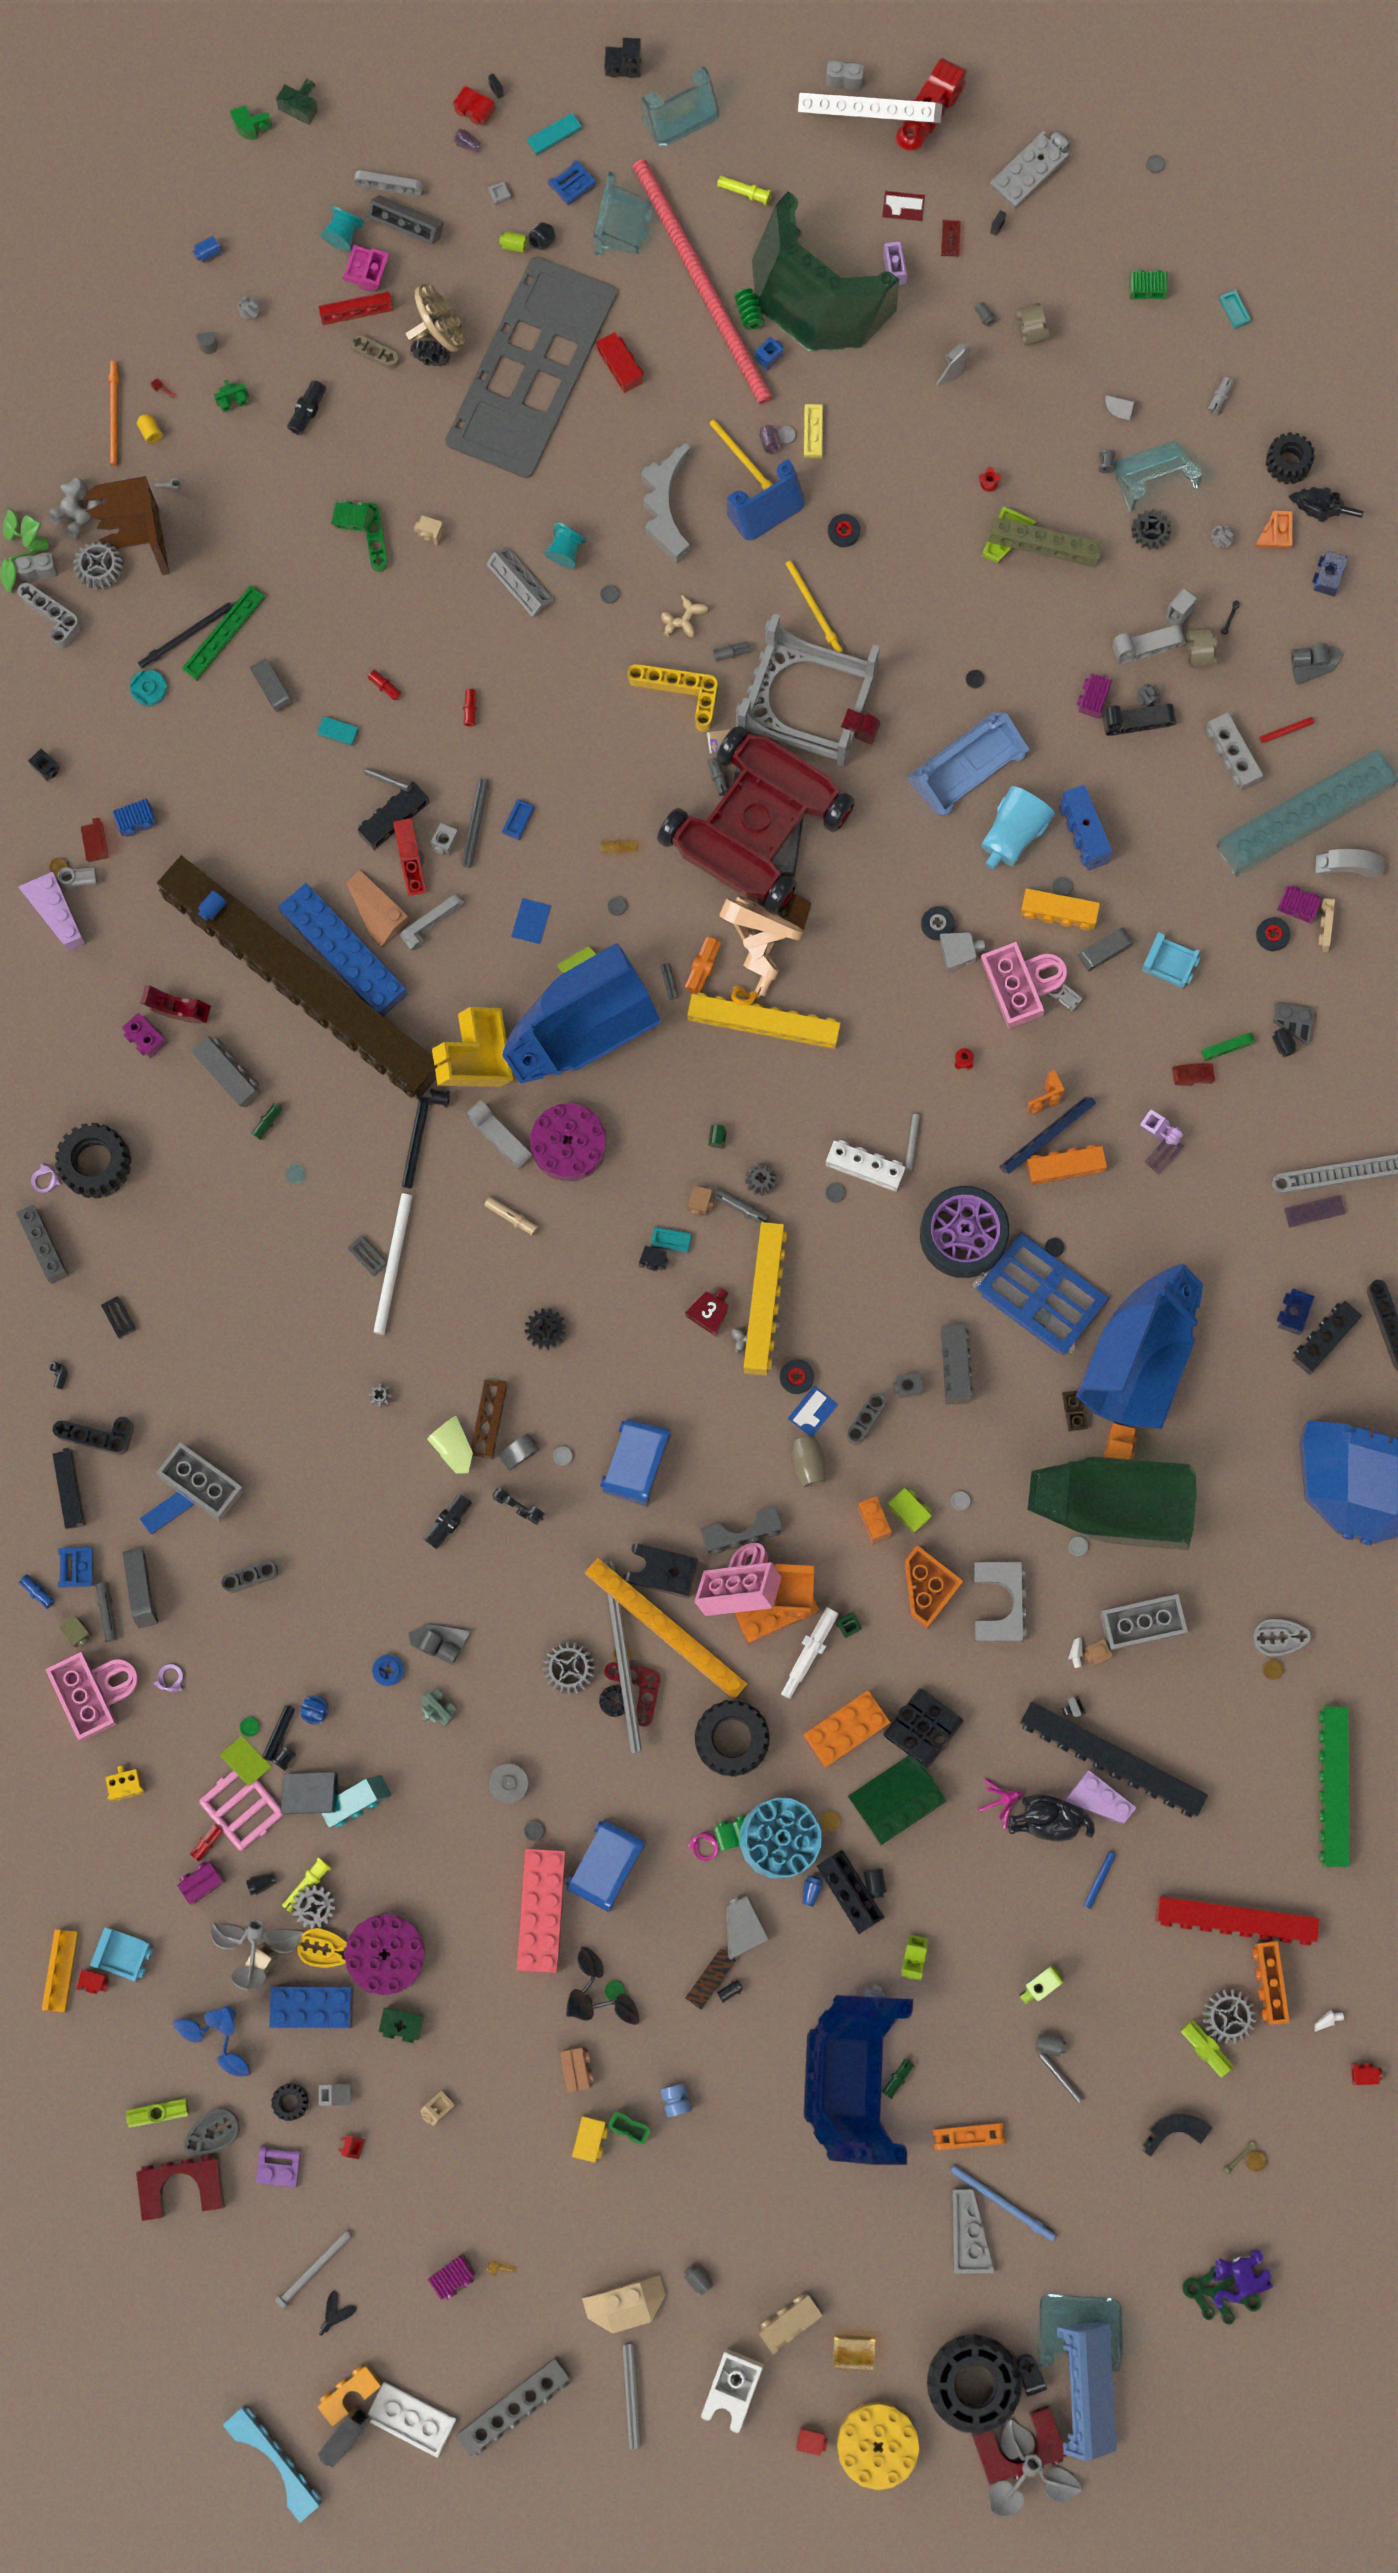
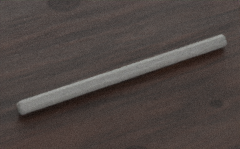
M613 1561L604 1562L608 1567H610L614 1572H616L615 1564ZM608 1594L630 1749L632 1753H639L642 1751L621 1605Z

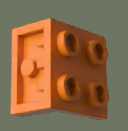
M1055 1070L1047 1074L1046 1084H1044L1047 1094L1029 1101L1026 1108L1027 1114L1033 1113L1034 1115L1041 1112L1045 1106L1050 1105L1052 1107L1060 1103L1064 1087Z

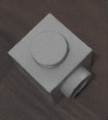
M350 2084L319 2085V2106L351 2105Z

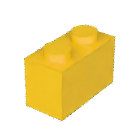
M582 2116L572 2157L596 2163L597 2159H601L604 2148L600 2147L601 2140L606 2139L609 2128L605 2127V2121Z

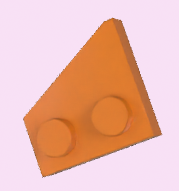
M1273 511L1256 543V548H1292V511Z

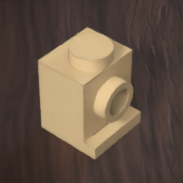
M421 515L420 521H417L415 524L414 532H417L418 536L423 540H433L434 545L438 546L444 530L443 523Z

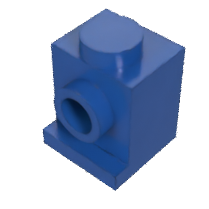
M772 337L755 350V360L767 371L783 356L782 344L777 340L775 341Z

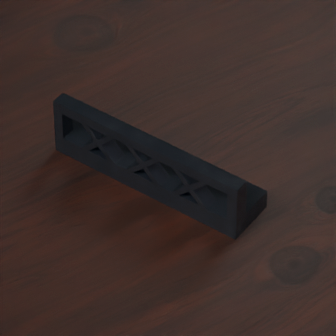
M63 1448V1452L53 1453L52 1455L65 1529L68 1530L86 1525L73 1451L70 1448Z

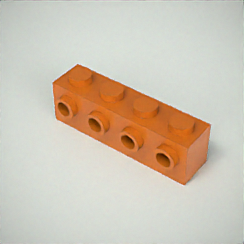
M1097 1144L1086 1146V1149L1082 1150L1071 1148L1066 1153L1055 1151L1049 1153V1156L1044 1157L1034 1155L1026 1162L1030 1186L1103 1173L1107 1169L1103 1146L1097 1147Z
M1278 1941L1257 1943L1255 1948H1252L1253 1959L1257 1960L1258 1968H1255L1257 1981L1260 1980L1261 1988L1258 1989L1259 2000L1263 2001L1264 2009H1261L1262 2020L1266 2021V2025L1290 2023Z

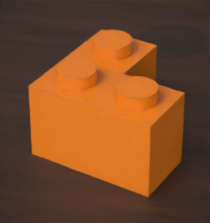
M1114 1423L1111 1425L1103 1456V1464L1125 1469L1127 1465L1133 1462L1135 1451L1132 1450V1447L1135 1446L1138 1436L1135 1435L1134 1428Z

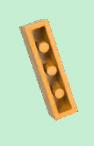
M1026 888L1020 915L1029 920L1037 918L1042 919L1045 923L1057 922L1065 927L1077 926L1081 930L1089 931L1095 928L1100 903Z

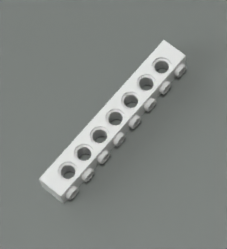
M800 93L798 112L941 123L942 104Z

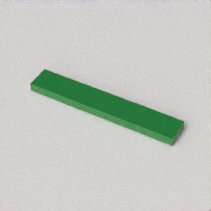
M250 585L182 667V670L198 681L266 598L265 595Z

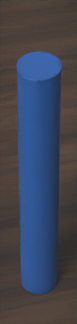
M1108 1852L1083 1905L1084 1907L1091 1909L1116 1856L1115 1854Z

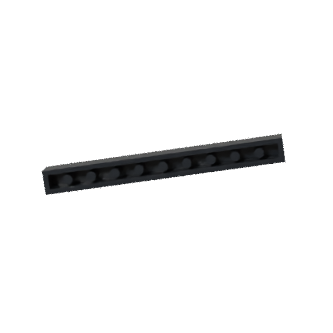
M1032 1701L1029 1703L1019 1723L1023 1725L1022 1729L1032 1734L1034 1731L1040 1734L1039 1738L1047 1743L1055 1742L1060 1750L1064 1752L1070 1750L1075 1753L1074 1757L1083 1762L1087 1759L1093 1763L1092 1766L1100 1771L1105 1769L1111 1772V1777L1119 1781L1121 1778L1128 1781V1786L1136 1790L1139 1788L1145 1790V1795L1155 1800L1157 1797L1164 1800L1163 1804L1169 1808L1174 1809V1807L1181 1809V1814L1188 1818L1199 1815L1208 1797L1204 1792Z

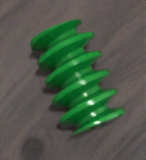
M751 288L740 290L734 296L737 308H739L738 312L742 325L746 330H754L765 324V320L762 319L763 313L760 312L761 307L758 306L760 304L759 300H757L758 296L756 293H752L753 289Z

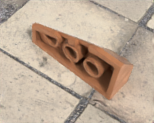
M361 870L346 881L369 935L381 947L385 946L410 923L408 916Z

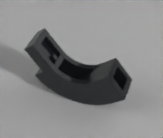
M1177 2113L1164 2116L1147 2129L1154 2135L1153 2137H1147L1142 2145L1145 2147L1142 2151L1151 2157L1164 2138L1176 2132L1185 2133L1197 2143L1202 2144L1213 2127L1205 2121L1188 2114Z

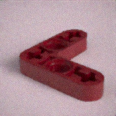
M612 1662L607 1664L604 1669L606 1678L611 1681L621 1682L619 1674L611 1677L608 1669H612V1666H615L616 1670L619 1671L618 1663ZM630 1666V1670H635L638 1673V1677L632 1681V1685L641 1686L636 1708L637 1718L643 1714L644 1710L639 1709L640 1705L646 1708L652 1707V1710H647L646 1713L649 1720L641 1723V1719L638 1718V1725L647 1727L653 1720L660 1676L654 1670ZM651 1674H654V1678L657 1679L656 1682L652 1683V1688H656L655 1692L649 1689L643 1690L644 1686L648 1687L649 1681L646 1680V1677H650ZM645 1693L653 1695V1701L650 1704H645L642 1701V1696Z

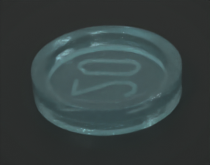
M292 1165L286 1171V1178L290 1183L299 1184L305 1178V1171L299 1165Z

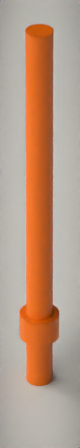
M111 361L110 374L108 375V383L110 384V465L117 466L119 375L118 362Z

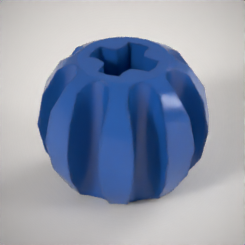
M317 1695L308 1696L301 1706L302 1719L309 1724H321L328 1714L329 1707L327 1701Z

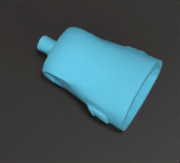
M1011 786L997 807V816L994 824L981 844V847L990 854L985 863L986 866L995 870L1000 861L1013 866L1035 838L1041 837L1048 828L1050 821L1055 816L1052 808L1026 790Z

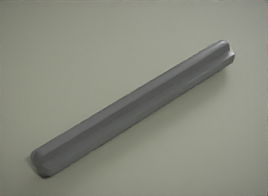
M479 779L462 859V866L471 868L488 788V780Z

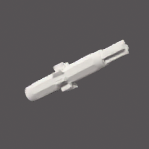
M826 1607L811 1636H805L802 1641L805 1647L789 1675L790 1678L781 1693L783 1696L791 1699L817 1653L822 1654L826 1646L823 1645V1642L839 1613Z

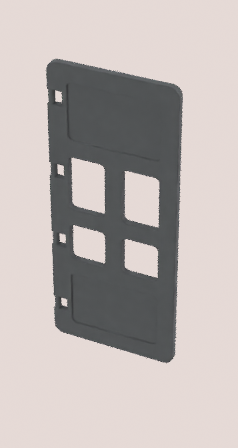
M539 257L532 258L446 437V445L450 449L524 478L531 477L616 298V289L613 286ZM528 276L533 278L530 286L525 284ZM518 322H523L542 330L531 352L508 344ZM505 324L511 326L508 333L502 332ZM555 336L578 344L568 366L545 359V355ZM502 357L525 366L511 397L508 399L486 390ZM483 372L488 374L485 381L479 380ZM538 372L561 379L558 390L546 413L523 405ZM460 420L465 422L462 430L457 428Z

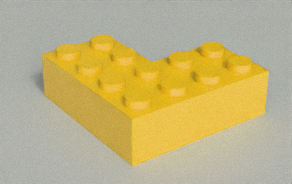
M469 1007L458 1014L462 1042H443L432 1049L434 1065H438L435 1072L437 1085L502 1087L513 1081L512 1070L502 1055L507 1042L502 1008Z

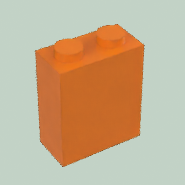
M877 1496L858 1503L857 1511L871 1545L890 1538L891 1529Z

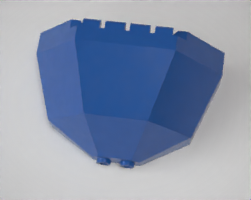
M1307 1421L1304 1424L1299 1442L1305 1501L1344 1539L1353 1540V1538L1361 1540L1360 1543L1372 1545V1543L1376 1544L1398 1538V1437L1393 1436L1391 1443H1389V1435L1374 1431L1372 1437H1369L1370 1430L1356 1426L1354 1430L1353 1426L1348 1424Z

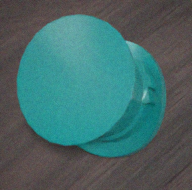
M332 206V220L320 233V237L337 249L350 251L354 233L364 226L365 221L350 212Z
M556 522L553 527L555 537L545 550L544 555L560 566L570 569L575 568L578 548L581 543H586L588 539L566 525Z

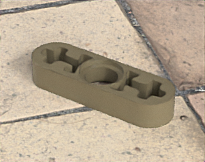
M354 335L350 339L351 349L354 353L387 369H394L398 366L399 359L395 351L362 335ZM355 343H362V346L358 345V347H356ZM373 348L379 349V353L375 356L369 353ZM393 357L394 361L390 360V362H387V358Z

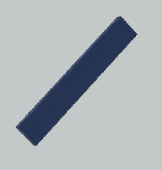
M1084 1097L1001 1164L999 1168L1002 1172L1010 1174L1095 1105L1094 1099Z

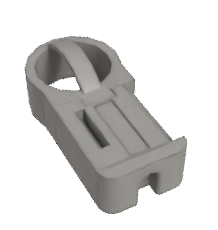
M1065 984L1061 986V992L1056 990L1053 991L1056 994H1047L1070 1009V1012H1074L1082 1001L1081 996Z

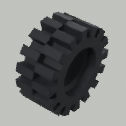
M297 2084L280 2086L273 2093V2098H271L273 2113L284 2121L299 2119L308 2109L309 2100L307 2093ZM288 2094L294 2095L298 2101L296 2108L293 2110H286L282 2104L283 2098Z

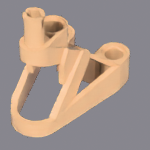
M737 896L736 900L726 898L719 916L733 923L743 940L744 947L749 950L743 965L762 975L754 992H759V995L765 996L771 981L776 979L779 972L777 965L769 956L775 941L784 938L800 940L804 930L777 914L773 915L767 912L765 907L743 896ZM753 929L761 930L764 932L754 935Z

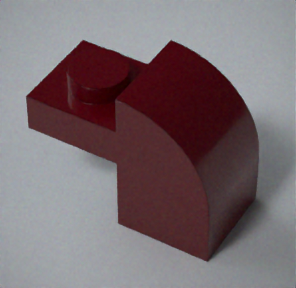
M848 708L841 727L857 733L855 739L872 745L881 723L871 714L866 713L864 715Z

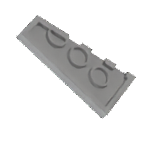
M952 2189L954 2273H995L973 2189Z

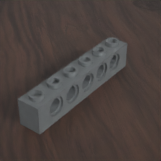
M556 2357L462 2429L456 2435L470 2456L474 2453L478 2456L487 2449L485 2445L492 2440L495 2443L503 2436L502 2431L506 2428L511 2430L518 2425L520 2417L531 2415L536 2410L534 2406L540 2402L545 2404L553 2397L551 2395L552 2392L556 2389L560 2392L568 2386L569 2374ZM550 2377L553 2380V2386L550 2388L544 2387L542 2379ZM534 2390L537 2398L532 2401L528 2400L525 2395L526 2391ZM511 2403L519 2404L520 2411L518 2413L510 2411L509 2405ZM496 2415L501 2416L504 2424L496 2426L493 2423V2417ZM479 2428L487 2431L485 2439L478 2438L476 2431Z

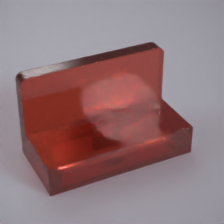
M100 817L93 818V824L81 826L87 862L109 858L104 827Z

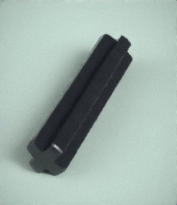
M284 1706L262 1755L263 1759L271 1762L294 1714L295 1709L293 1707Z

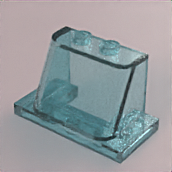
M614 172L608 173L594 233L595 255L602 256L604 248L639 254L642 240H646L647 236L646 223H650L651 212H649L650 200L617 186L616 173Z

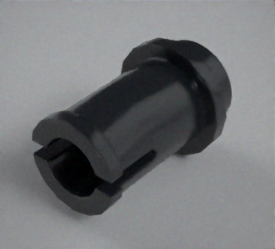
M732 1980L730 1985L718 1991L717 1994L721 2001L725 2003V2001L736 1994L740 1995L743 1988L738 1980Z

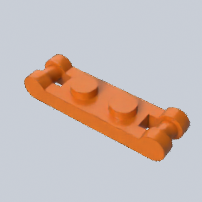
M1004 2123L932 2129L936 2143L934 2144V2150L1006 2144V2137L1003 2135ZM995 2130L996 2138L990 2139L989 2131ZM943 2135H949V2143L943 2142Z

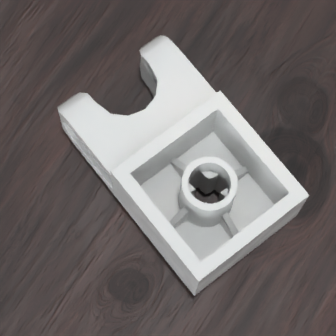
M726 2349L701 2418L709 2421L713 2417L715 2410L719 2408L727 2409L732 2416L730 2430L738 2434L765 2364ZM733 2374H739L742 2380L736 2382Z

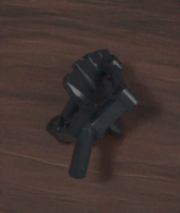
M1311 487L1308 490L1302 489L1300 492L1297 493L1296 491L1288 496L1293 503H1296L1300 510L1306 512V515L1312 516L1323 523L1330 517L1340 516L1341 513L1362 518L1364 515L1362 510L1343 506L1344 502L1340 498V493L1331 492V489L1327 487L1324 489Z

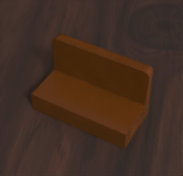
M793 894L787 905L778 915L804 930L811 903L799 895Z

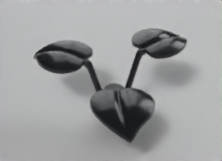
M581 1947L578 1953V1965L584 1974L591 1976V1979L582 1991L574 1989L570 1992L566 2016L589 2021L593 2018V2009L613 2004L615 2005L614 2011L621 2020L632 2025L639 2024L637 2007L634 2001L625 1994H619L616 2000L592 2006V1999L585 1992L594 1982L595 1977L601 1978L603 1976L604 1967L600 1958L592 1950Z

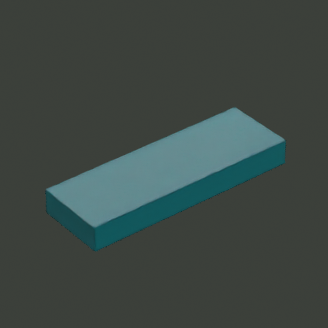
M570 113L527 138V143L537 156L582 130V127L573 113Z

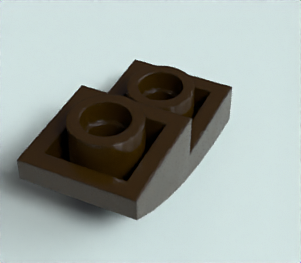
M1078 1390L1062 1392L1068 1432L1088 1429L1084 1404L1076 1397Z

